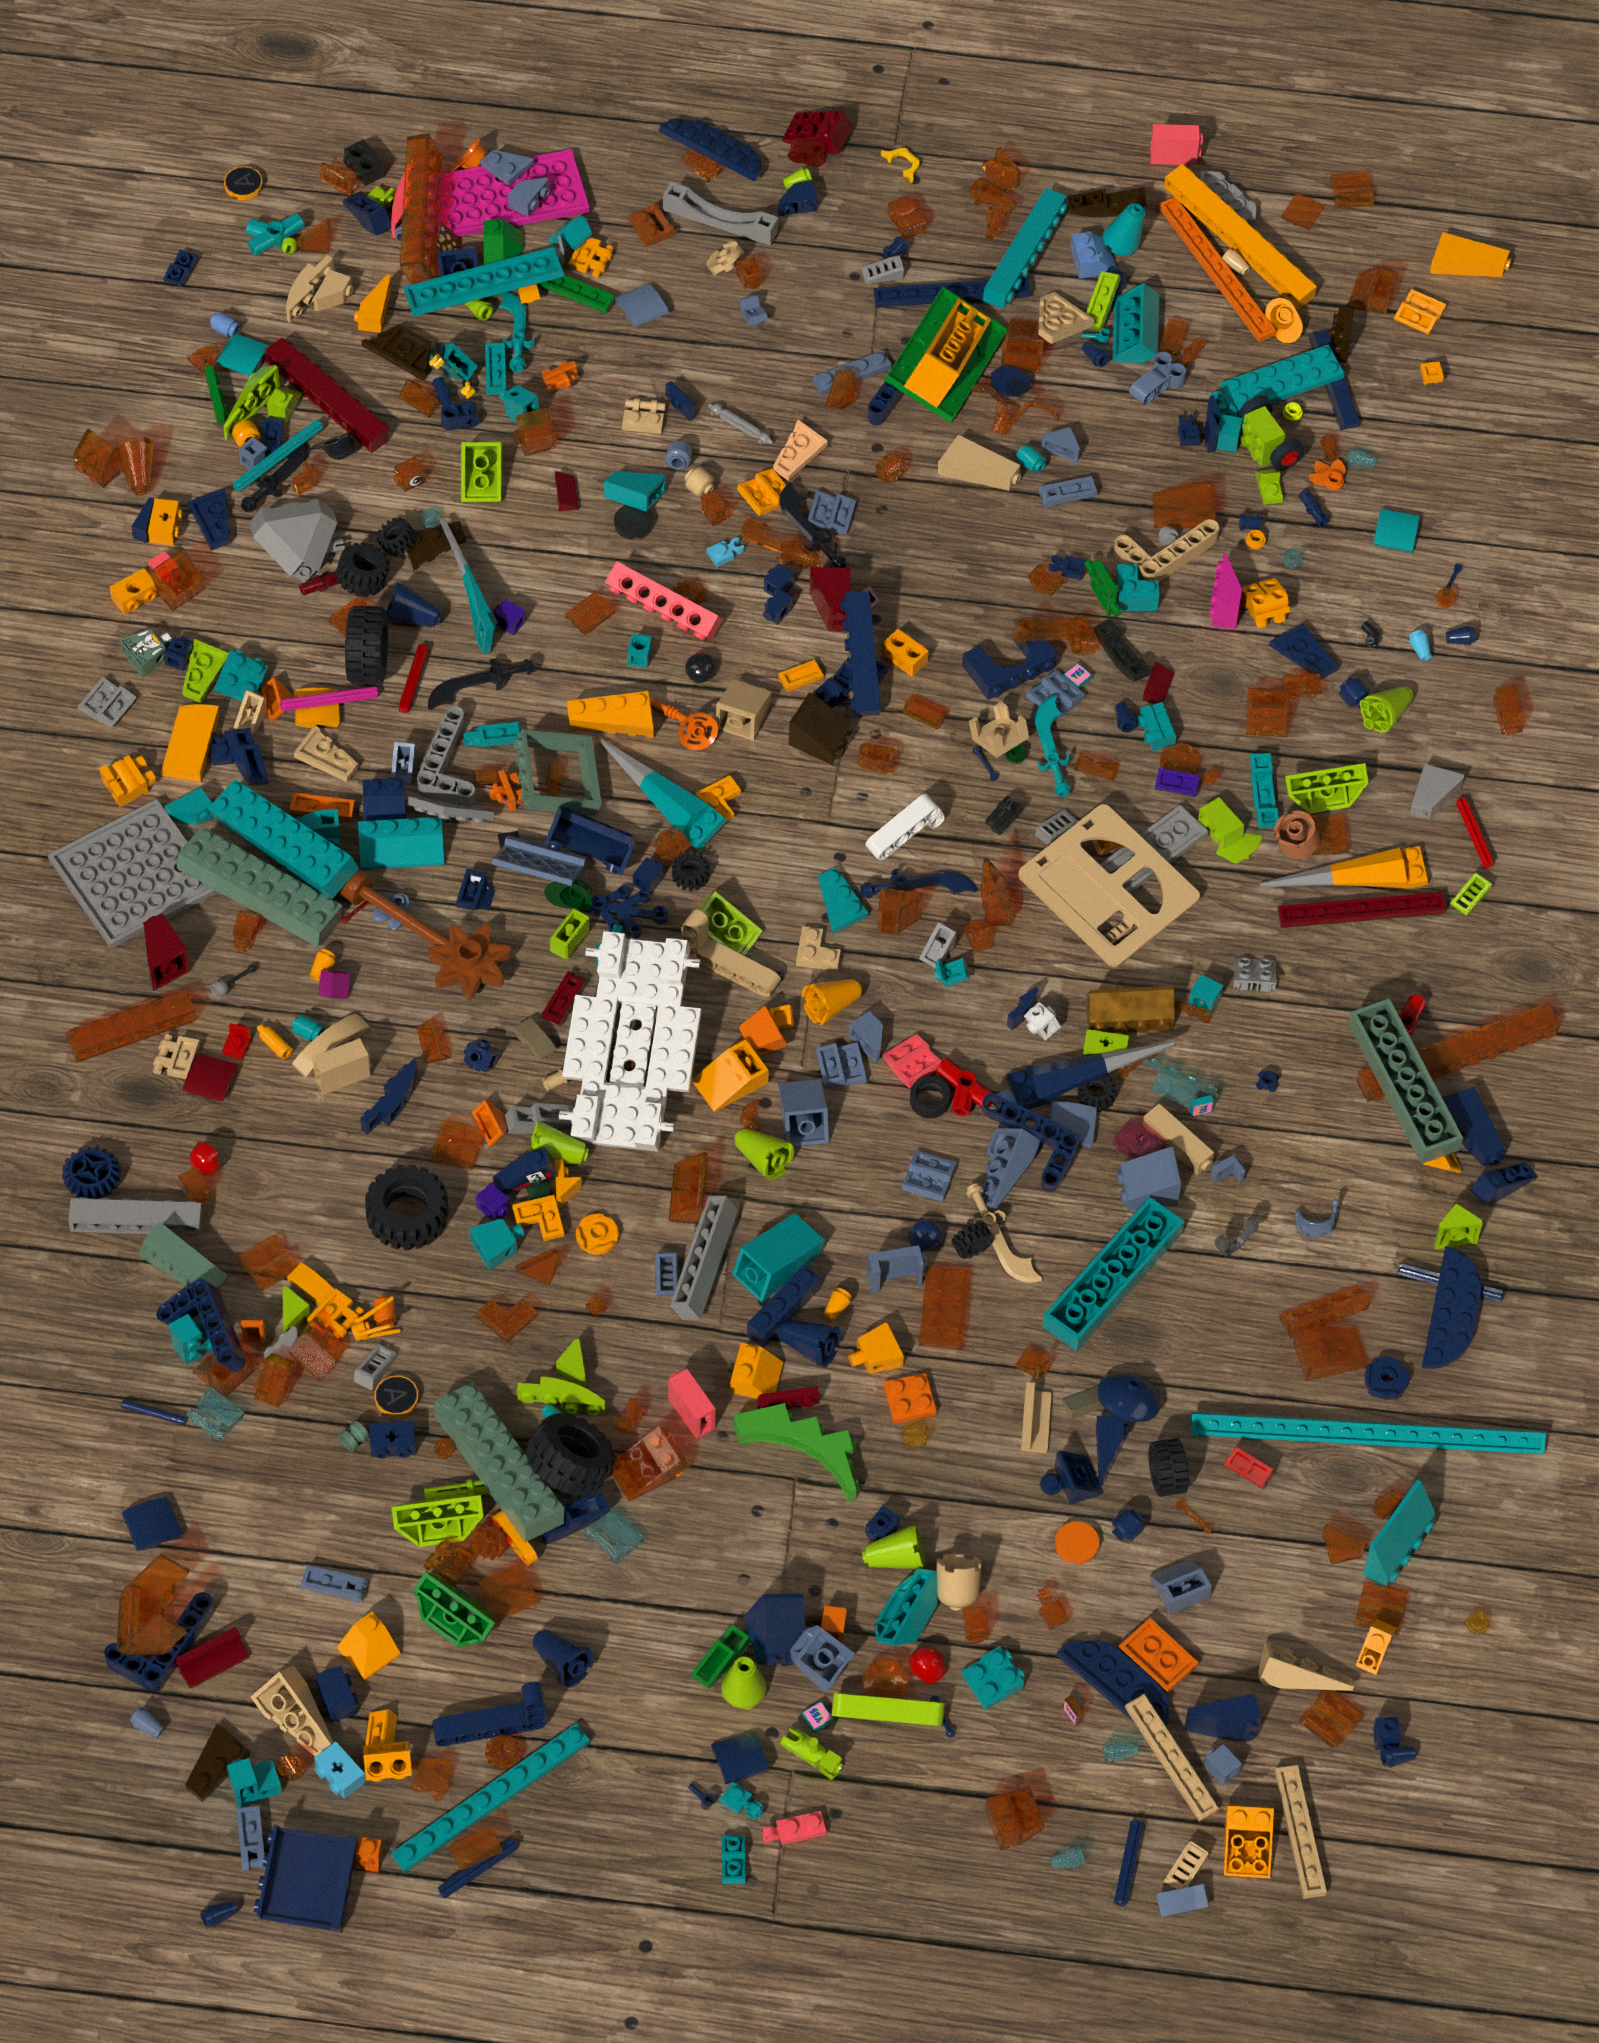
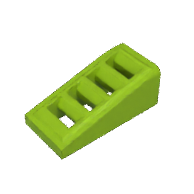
M1475 872L1450 902V905L1467 916L1490 892L1492 883ZM1477 884L1482 890H1478L1474 885ZM1471 889L1478 895L1475 897L1469 890ZM1464 895H1467V896H1468L1469 898H1471L1473 901L1470 902V901H1468L1467 899H1465L1463 896H1464ZM1459 900L1468 905V907L1465 909L1458 903Z

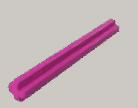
M376 686L281 699L280 707L282 711L373 699L378 697V690Z

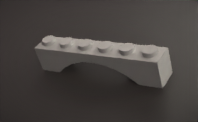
M670 182L663 195L664 211L769 246L778 232L777 216L761 211L740 213L725 210L705 201L689 187Z

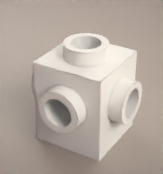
M1040 1002L1024 1015L1028 1022L1026 1027L1032 1034H1039L1044 1040H1047L1061 1027L1055 1018L1056 1013L1050 1006L1044 1007Z

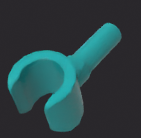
M1103 328L1099 334L1082 333V338L1097 339L1099 343L1105 344L1108 342L1110 331Z

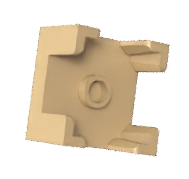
M1002 701L993 707L996 719L980 728L977 717L969 720L972 739L996 758L1029 739L1026 719L1018 716L1017 723L1009 717L1007 705Z

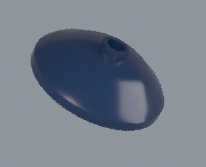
M1129 1372L1109 1374L1100 1381L1097 1388V1396L1101 1405L1112 1415L1126 1421H1149L1158 1415L1162 1406V1399L1158 1390L1151 1382L1137 1374Z

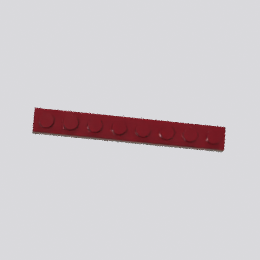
M1443 892L1283 905L1278 906L1277 912L1280 928L1439 915L1446 913Z

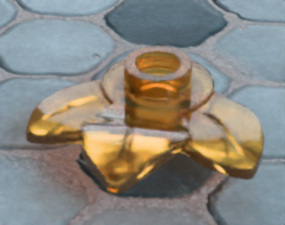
M422 1758L412 1765V1769L417 1773L412 1782V1791L419 1793L430 1790L433 1798L436 1801L440 1800L449 1789L448 1777L452 1772L450 1762L445 1758H436L434 1760ZM439 1765H443V1770L439 1773L436 1772V1768Z

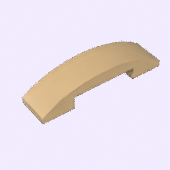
M356 1013L345 1017L317 1036L297 1056L292 1065L307 1079L314 1073L313 1056L344 1045L351 1039L357 1040L370 1029V1026Z

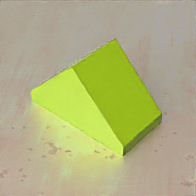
M287 1286L283 1287V1330L286 1331L292 1326L297 1328L310 1316L309 1304Z
M575 1339L556 1361V1372L571 1382L586 1388L580 1339Z

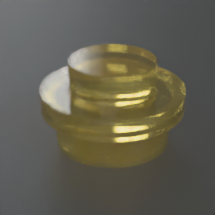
M1475 1612L1468 1616L1466 1626L1470 1632L1482 1634L1488 1629L1489 1621L1483 1613Z

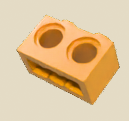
M897 629L882 643L881 655L913 677L928 663L929 650L923 644L913 640L908 633Z
M409 1741L363 1746L366 1780L379 1782L386 1778L404 1779L407 1776H412ZM398 1759L404 1760L402 1764L394 1763ZM373 1762H380V1763H381V1765L376 1766V1767H375V1766H372L371 1764H372Z

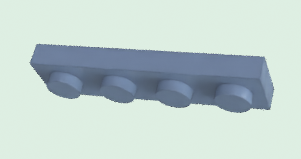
M882 350L813 376L812 382L822 396L891 369L892 364Z

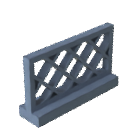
M508 835L505 838L504 846L494 856L492 864L572 886L577 878L583 877L587 857L560 849L556 850L549 846Z

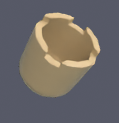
M952 1553L943 1555L942 1560L937 1559V1597L940 1602L950 1606L952 1610H962L963 1607L970 1606L977 1600L982 1566L979 1558L973 1556V1560L964 1558V1554Z

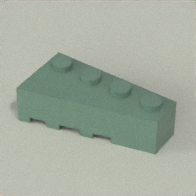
M161 1222L143 1240L139 1256L187 1287L198 1279H204L220 1290L226 1283L228 1275Z

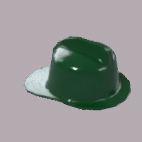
M576 879L572 886L551 882L544 890L546 899L551 904L561 908L587 912L593 904L591 897L592 888L580 879Z

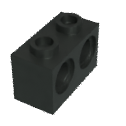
M364 139L344 149V164L347 168H351L358 181L361 180L365 186L385 177L384 163Z

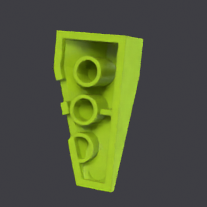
M276 365L261 367L256 373L251 374L223 426L226 440L232 437V430L238 422L250 420L267 404L274 390L280 388L279 372Z

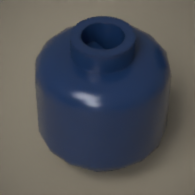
M1350 677L1339 686L1341 689L1339 696L1349 707L1357 705L1360 708V701L1369 694L1368 687L1360 678L1353 679Z
M1124 1509L1112 1520V1526L1114 1527L1112 1533L1119 1541L1125 1539L1127 1542H1132L1144 1531L1143 1523L1145 1521L1134 1509L1131 1511Z

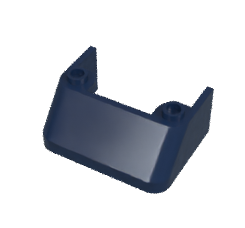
M559 806L544 845L559 850L560 847L570 848L604 862L603 864L607 866L606 870L622 876L634 848L636 837L574 810Z

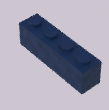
M803 1265L747 1323V1336L764 1348L777 1335L779 1325L786 1320H791L820 1290L821 1277Z

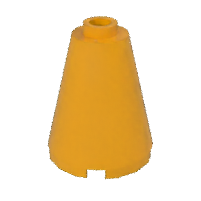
M855 979L806 985L802 991V998L805 997L806 1004L803 1005L808 1017L815 1024L819 1022L820 1025H823L861 997L862 986Z

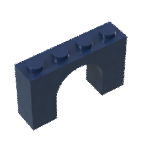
M1032 620L1014 628L1013 641L1026 657L1025 662L1017 667L1004 668L996 665L981 646L963 653V668L987 700L999 697L1003 692L1011 688L1015 689L1020 684L1033 680L1038 675L1049 672L1057 666L1058 654Z

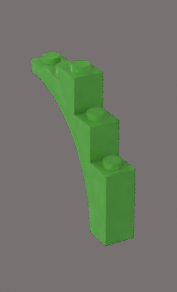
M785 1403L733 1415V1426L738 1444L772 1442L803 1451L819 1461L832 1473L841 1486L847 1502L856 1500V1491H859V1484L857 1478H853L851 1473L853 1472L851 1460L853 1459V1451L856 1450L854 1438H850L848 1430L825 1435L823 1425L818 1424L817 1417L793 1422L792 1413L787 1411Z

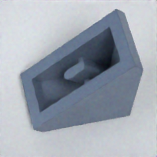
M1070 427L1043 435L1041 449L1078 463L1080 447Z
M394 741L391 778H404V784H412L416 764L415 743Z

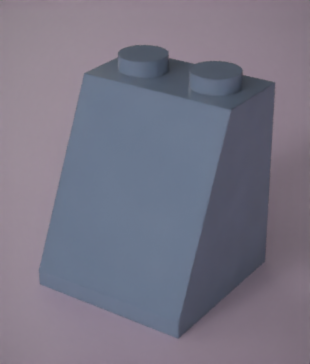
M821 1079L778 1083L779 1105L785 1140L794 1147L829 1143L828 1109Z
M1168 1147L1120 1164V1171L1116 1173L1117 1184L1122 1186L1120 1198L1121 1203H1125L1127 1211L1138 1210L1149 1197L1164 1207L1178 1205L1181 1181L1173 1147Z

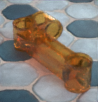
M1075 616L1073 619L1032 620L1029 617H1022L1012 633L1013 639L1020 644H1026L1032 640H1068L1074 654H1092L1097 650V639L1092 632L1088 620L1082 616Z

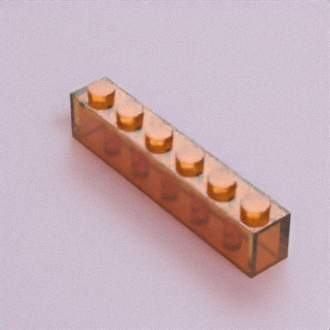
M187 990L175 992L168 997L155 999L145 1005L135 1006L130 1010L115 1013L102 1020L92 1021L85 1026L74 1027L66 1032L67 1043L75 1062L79 1063L197 1021L196 1012Z

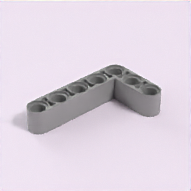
M450 706L443 716L417 777L418 792L423 797L440 802L472 807L475 804L474 785L468 781L444 775L464 728V712L459 706Z

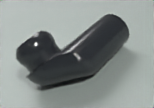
M1368 621L1364 622L1361 625V629L1367 634L1366 645L1369 648H1375L1379 644L1380 632Z

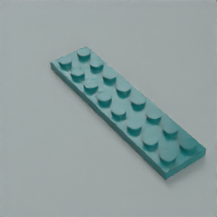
M550 247L403 286L412 316L414 317L564 277L555 248Z

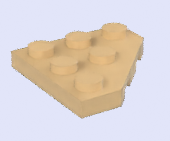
M1052 292L1040 297L1038 335L1051 344L1094 326L1095 319L1057 293Z

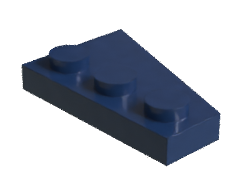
M1304 624L1282 634L1269 643L1270 647L1320 680L1333 674L1338 669L1335 662Z

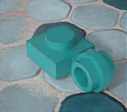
M735 1782L730 1785L720 1798V1803L738 1815L743 1809H746L745 1813L753 1820L763 1815V1805L756 1800L749 1802L752 1794Z

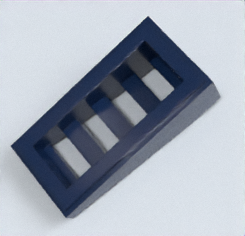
M152 497L148 498L132 524L133 538L147 543L149 538L148 529L154 504V498Z

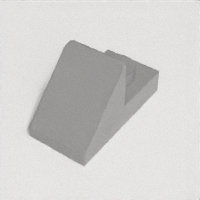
M938 922L919 959L936 969L935 961L940 960L943 962L948 951L954 950L957 932Z

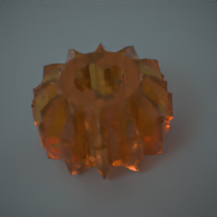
M485 1522L482 1526L477 1525L470 1536V1550L475 1551V1556L481 1555L483 1560L486 1557L492 1561L495 1557L500 1558L508 1546L507 1534L503 1533L502 1527L496 1528L495 1524L489 1526Z

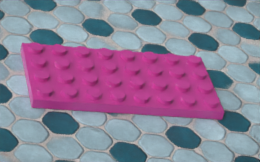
M572 149L529 157L534 159V165L509 186L482 166L421 177L437 236L441 222L457 237L483 233V220H504L515 227L589 213L590 207ZM544 177L549 179V195L542 199L538 208L532 211L528 217L508 207V194L518 182Z

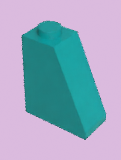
M614 471L604 480V498L647 512L666 492V475Z

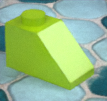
M285 386L276 388L267 402L268 418L283 419V423L287 424L301 400L303 392Z

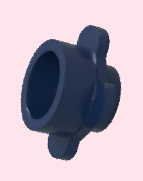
M1272 1071L1259 1072V1081L1256 1083V1088L1275 1092L1279 1076Z

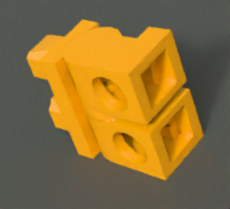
M128 755L124 757V760H119L112 766L104 765L99 768L102 781L109 792H111L119 807L137 799L142 794L149 793L148 787L156 783L155 775L151 770L143 774L140 773V771L147 768L142 755L131 759Z

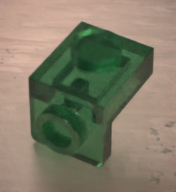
M541 1179L529 1182L530 1186L526 1187L529 1200L551 1195L547 1181L542 1182Z

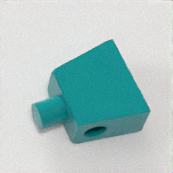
M519 385L514 386L510 390L503 389L500 392L499 398L504 402L506 415L525 432L529 433L542 423L537 395Z
M503 1219L469 1228L470 1240L489 1271L517 1252L516 1239L525 1235L520 1224L508 1228Z

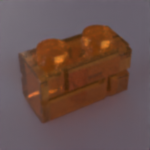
M271 1353L266 1358H263L259 1365V1370L262 1371L261 1376L257 1378L253 1390L256 1391L254 1398L261 1402H267V1404L274 1407L282 1405L287 1396L296 1362L275 1353Z

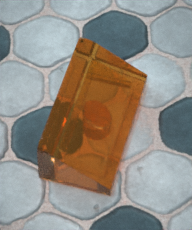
M915 694L906 701L903 709L904 715L934 729L941 727L950 712L948 709Z
M432 1018L416 1027L427 1064L451 1058L441 1022Z

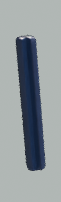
M1139 1820L1130 1822L1114 1898V1904L1120 1907L1127 1905L1144 1826L1143 1822Z
M513 1838L507 1839L438 1887V1892L443 1898H447L518 1849L517 1843Z

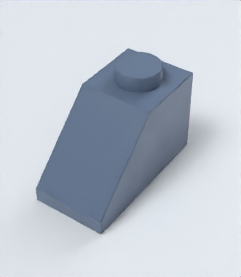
M868 1011L850 1023L848 1036L855 1043L858 1042L859 1047L874 1063L879 1061L883 1024L877 1016Z

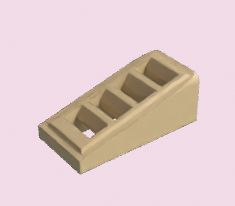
M1189 1841L1163 1883L1175 1890L1189 1887L1208 1860L1209 1853L1192 1841ZM1187 1860V1861L1190 1862L1191 1864L1195 1865V1867H1194V1868L1191 1867L1190 1865L1186 1864L1184 1861ZM1181 1868V1869L1185 1870L1186 1872H1188L1190 1875L1187 1876L1186 1874H1184L1183 1872L1179 1871L1178 1869ZM1174 1875L1184 1880L1185 1883L1182 1884L1176 1879H1174Z

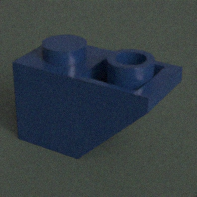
M813 181L794 183L779 200L778 215L784 216L817 211V196Z

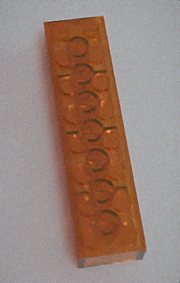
M429 133L407 136L400 267L411 284L430 280L438 275L436 266L438 250L435 248L438 236V227H440L438 214L441 211L439 195L442 194L440 179L443 178L441 163H443L444 158L442 152L437 148L436 141L431 138Z

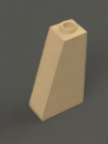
M960 435L956 437L938 461L937 474L1008 491L1013 485H1017L1021 478L1019 464Z

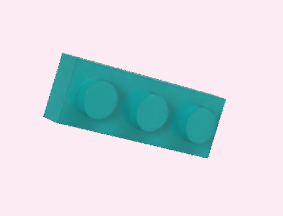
M485 343L486 394L499 395L503 389H506L505 343Z

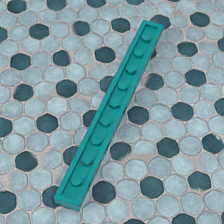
M574 1724L391 1852L392 1859L405 1874L590 1744V1739L577 1724Z

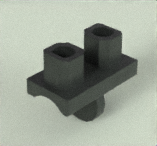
M1006 796L997 804L995 810L985 820V824L990 826L993 832L1001 835L1021 813L1024 806Z

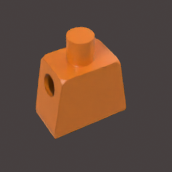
M766 1006L762 1007L739 1026L743 1038L733 1043L736 1045L746 1039L759 1057L788 1046Z

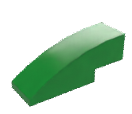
M731 1624L721 1639L716 1640L690 1677L709 1689L728 1671L751 1643L750 1637Z

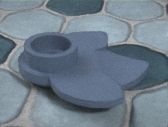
M381 894L395 904L402 900V903L398 906L405 911L409 909L410 900L405 894ZM377 907L373 911V922L388 921L393 931L402 925Z

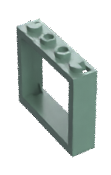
M522 729L514 740V749L517 750L516 765L520 771L518 780L522 786L521 800L524 801L525 810L556 812L559 806H563L583 815L595 816L602 802L592 736ZM528 747L578 752L585 799L535 795Z

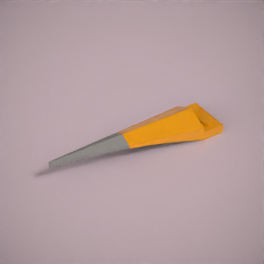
M1418 846L1401 850L1400 848H1395L1260 883V887L1342 885L1409 889L1428 885V878L1421 849Z

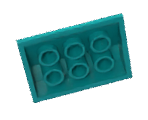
M1417 1480L1370 1545L1363 1575L1385 1589L1390 1582L1395 1583L1400 1575L1399 1569L1402 1566L1406 1567L1412 1558L1410 1555L1414 1549L1417 1551L1424 1541L1422 1537L1425 1533L1430 1534L1436 1524L1433 1522L1435 1511L1422 1481Z

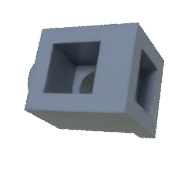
M251 437L239 448L240 463L250 470L265 459L267 447L254 437Z

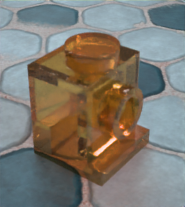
M754 256L736 262V275L739 277L744 288L756 289L763 283V272Z
M715 491L706 493L701 497V510L712 526L730 519L729 504H725L722 497L719 498Z

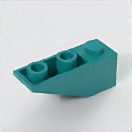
M338 809L319 810L296 818V820L325 839L340 837Z

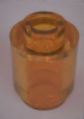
M1391 1489L1375 1501L1372 1510L1380 1520L1389 1519L1405 1496L1401 1491Z

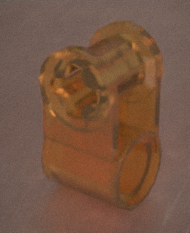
M866 742L859 747L857 763L863 769L891 774L895 769L893 764L898 757V751L892 747H884Z
M239 910L233 929V945L237 951L246 952L251 949L260 927V914Z

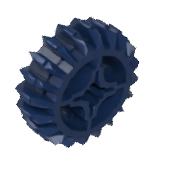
M87 1145L86 1150H82L79 1147L78 1154L72 1152L71 1158H66V1165H63L62 1168L64 1185L69 1189L71 1195L76 1193L77 1198L82 1196L88 1199L89 1197L97 1199V1196L105 1198V1193L112 1194V1188H117V1182L121 1179V1168L118 1159L114 1158L112 1152L107 1153L105 1147L99 1150L97 1145L94 1149Z

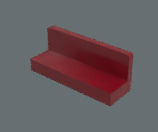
M234 1627L175 1659L177 1669L191 1689L247 1660L249 1653L241 1642L238 1629Z

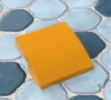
M1411 289L1406 300L1400 305L1394 320L1429 335L1444 313L1446 304Z
M773 469L756 473L755 479L738 484L737 490L757 515L761 516L780 507V494L786 484Z
M296 689L294 697L336 692L338 689ZM339 703L295 710V726L313 728L315 725H324L337 728L340 724Z

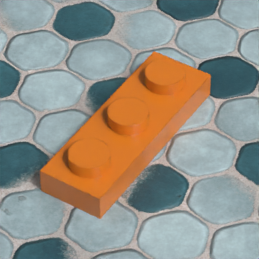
M293 793L290 814L304 816L319 810L338 809L340 821L352 822L355 800Z

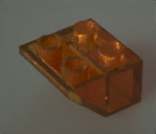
M1379 266L1359 273L1348 305L1386 315L1396 287L1398 271Z
M1248 687L1246 698V735L1287 737L1289 689Z
M892 888L881 889L877 932L899 934L920 920L923 893L912 890L899 891Z
M243 1350L246 1358L245 1365L240 1371L233 1372L220 1364L213 1352L193 1370V1373L220 1397L225 1399L255 1372L254 1358Z
M1030 1786L986 1799L985 1812L999 1850L1021 1845L1045 1829Z

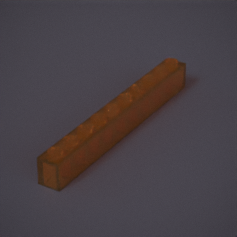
M1549 1003L1417 1051L1432 1080H1436L1444 1074L1456 1073L1466 1066H1475L1480 1061L1494 1059L1502 1053L1513 1052L1524 1045H1533L1538 1040L1544 1038H1552L1557 1034L1560 1022ZM1371 1067L1358 1071L1356 1083L1366 1101L1383 1099L1385 1094Z

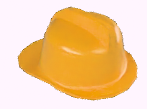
M1276 298L1269 302L1265 315L1275 328L1277 339L1283 343L1295 342L1300 338L1303 330L1302 321L1296 308L1285 298Z

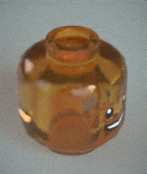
M887 454L876 464L877 471L875 473L882 482L894 483L905 473L903 465L905 462L899 455Z

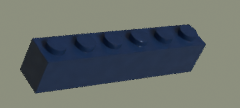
M869 591L848 592L844 594L843 599H840L841 612L845 611V619H842L843 631H847V639H844L845 651H849V659H846V669L851 672V679H848V689L853 693V698L850 699V709L854 711L855 717L879 715L881 708Z

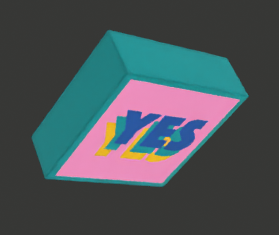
M1079 663L1063 674L1064 677L1079 689L1092 679V674Z
M1212 1095L1191 1100L1189 1111L1192 1117L1212 1112L1214 1103Z
M822 1702L802 1712V1717L813 1733L833 1723L832 1716Z

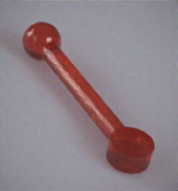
M364 901L347 916L341 917V923L347 924L352 916L371 903Z

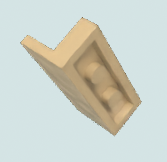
M1026 1382L1021 1451L1047 1453L1051 1393L1035 1391V1383Z

